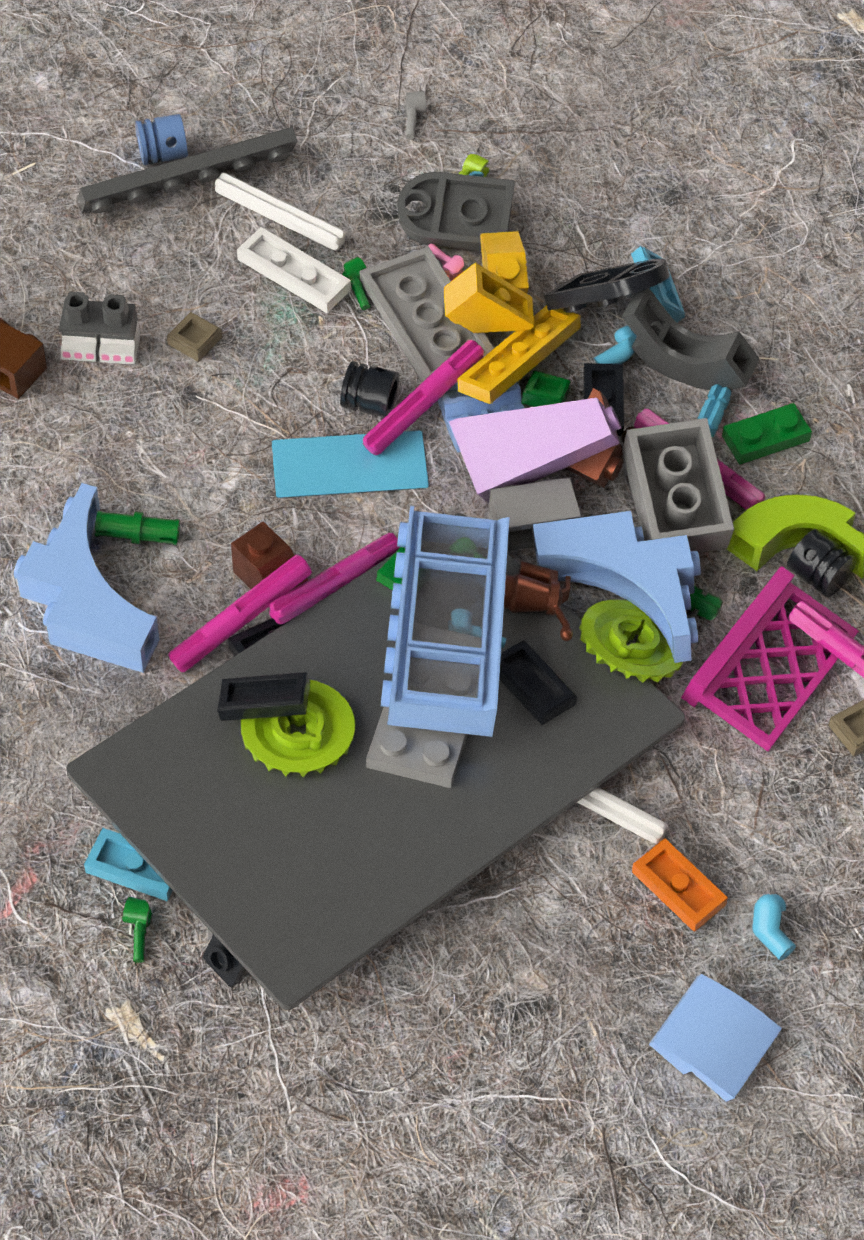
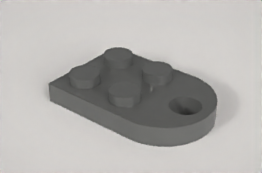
M429 172L418 175L403 187L398 197L399 223L404 232L419 243L425 245L432 243L441 247L481 251L480 233L508 232L515 180L443 172ZM412 201H422L427 205L426 209L419 213L411 212L406 208Z

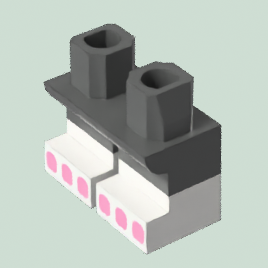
M70 291L67 299L64 301L59 332H62L61 359L96 362L99 350L100 362L135 364L140 340V329L135 304H128L124 295L110 294L104 298L103 302L89 301L88 296L84 292Z

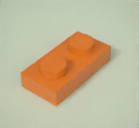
M666 838L633 863L632 873L694 932L727 904L728 897Z

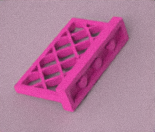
M782 566L697 671L681 697L694 708L700 702L766 751L771 749L839 659L812 637L813 645L794 647L790 630L800 628L787 619L784 607L787 601L791 599L797 604L802 600L806 601L852 638H855L859 632L856 628L792 584L791 581L795 575ZM777 615L779 621H772ZM781 630L785 647L766 648L762 633L764 631ZM754 643L756 644L757 649H751ZM824 654H831L827 660L825 659ZM815 655L819 669L818 672L800 673L796 656ZM787 657L791 674L772 675L768 658ZM759 658L763 676L743 677L740 661L742 659ZM733 672L734 678H728L729 675ZM803 682H809L804 689ZM793 683L797 697L796 701L778 702L774 684ZM765 685L769 703L749 704L746 686ZM737 687L741 705L728 706L714 695L719 688ZM780 711H787L782 718ZM752 713H772L775 728L770 735L754 725Z

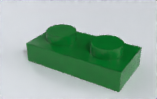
M794 403L725 425L722 430V437L739 465L809 442L812 435L810 427Z

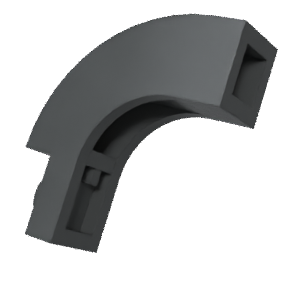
M650 288L634 293L622 315L624 321L637 336L632 345L636 354L661 374L687 385L710 390L715 384L728 387L730 390L746 387L759 361V357L739 331L719 336H706L682 327L669 315Z

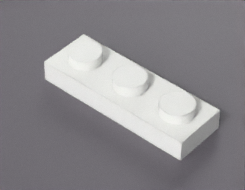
M262 227L237 249L239 261L326 313L351 291L350 279Z

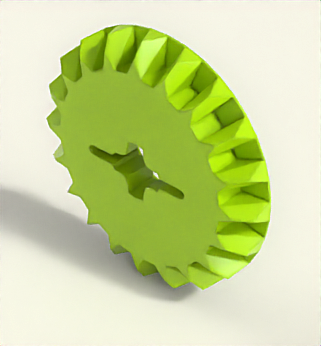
M605 600L592 605L584 613L579 627L582 631L580 640L586 644L587 653L596 655V663L610 666V673L619 671L624 674L626 679L630 676H636L642 683L648 678L659 682L663 677L671 678L675 671H679L684 662L674 663L671 649L658 626L648 615L627 600ZM636 635H639L635 644L631 643L629 646L627 645V643L630 640H633Z
M310 680L307 712L305 715L241 719V735L244 740L245 750H250L254 761L263 762L268 771L274 768L281 770L285 777L290 772L300 773L303 778L310 771L316 770L321 774L326 766L330 764L336 766L339 758L343 754H348L350 744L354 741L355 718L349 703L338 691L315 680ZM290 724L298 727L305 724L306 734H302L299 731L291 734Z

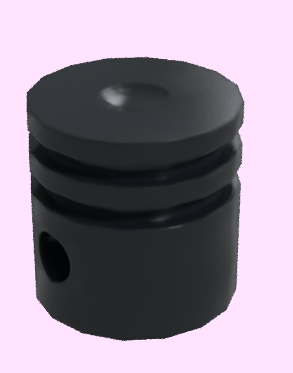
M350 362L342 384L341 407L348 408L350 405L351 410L356 411L359 408L360 412L385 418L394 407L399 386V372L370 366L368 369L367 364L362 363L359 366L358 362Z
M813 529L796 545L788 559L787 568L809 585H813L814 589L821 591L825 597H831L848 580L856 566L857 558L852 554L849 555L846 549H841L838 543L819 529Z

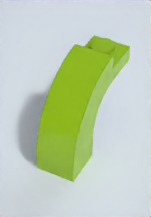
M811 495L778 496L755 504L733 522L734 531L727 550L756 571L765 565L775 554L782 550L796 547L806 534L813 529H819L838 543L841 549H846L849 555L852 554L857 558L853 573L861 579L864 578V533L852 527L856 513L837 502Z

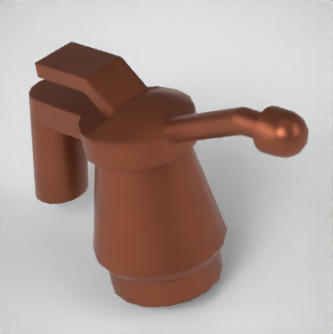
M521 561L519 574L514 576L506 575L504 608L509 609L512 613L546 611L548 615H556L563 626L560 630L561 639L569 641L573 637V630L570 628V624L560 608L562 603L568 601L571 589V576L565 577L564 586L561 589L558 582V571Z

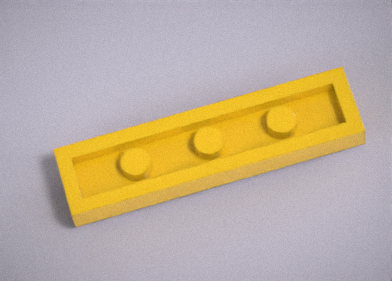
M546 305L534 315L535 326L533 328L513 332L457 379L458 392L488 404L493 403L581 328V315L574 312L564 313L563 308L548 311Z

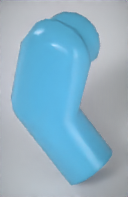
M628 325L615 332L614 336L618 344L594 357L597 364H623L634 354L635 351L632 345L637 336Z
M765 894L754 905L752 930L754 935L782 961L796 947L780 930L782 911H786V903L777 894Z

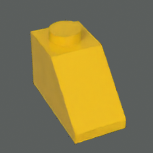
M519 232L480 233L483 267L523 292L528 293L526 255Z
M476 262L444 287L445 316L453 323L459 324L473 333L530 330L535 326L532 297Z

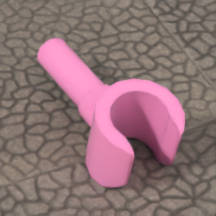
M431 243L429 245L436 259L442 263V268L451 281L464 272L462 270L464 260L461 256L454 255L451 258L435 244Z

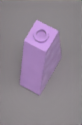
M598 398L456 418L449 422L477 495L486 502H489L490 489L535 482L620 443L615 432L621 429L617 415L612 406L606 408Z

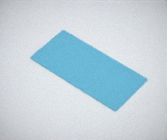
M404 431L383 452L376 456L370 453L363 445V437L366 434L273 440L272 453L276 497L428 488L429 483L422 431Z

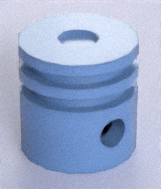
M180 114L153 118V122L150 119H145L144 124L140 120L135 121L137 142L143 165H147L148 160H151L152 163H158V159L164 162L188 157L186 136Z

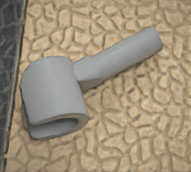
M424 91L409 92L405 96V114L407 115L406 139L412 140L415 137L416 114L426 113L427 111Z

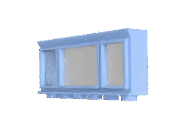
M410 506L408 523L400 522L397 547H404L405 553L397 552L394 577L402 578V583H393L391 609H399L398 615H390L387 640L396 641L395 648L387 647L384 673L392 674V681L383 680L381 706L389 707L387 725L492 737L498 705L510 517L490 520L414 511V506Z

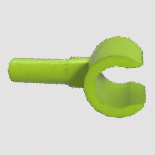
M470 154L465 159L459 174L469 175L471 172L480 171L484 174L483 177H486L489 173V168L486 167L489 160L477 154Z

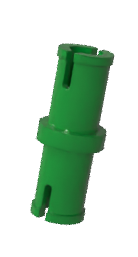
M97 511L95 537L130 539L132 544L140 545L141 541L173 544L175 546L178 544L180 519L146 517L143 512L135 511L134 515Z

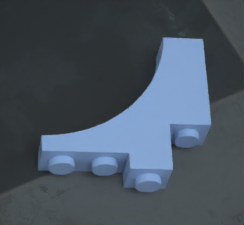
M81 483L74 497L70 496L66 501L63 519L58 529L53 528L51 530L47 544L44 545L33 541L26 556L21 555L14 569V578L18 581L22 598L48 605L44 613L43 624L47 626L51 645L144 673L159 642L157 616L148 614L123 599L110 587L96 567L90 549L97 511L100 510L98 491L95 486Z
M631 511L533 524L538 566L558 571V581H565L566 576H571V582L596 586L628 600L648 615L658 626L671 649L674 663L691 661V643H698V632L695 617L687 618L686 610H691L690 594L694 593V576L701 575V566L698 551H690L687 535L644 541L642 526L634 527Z

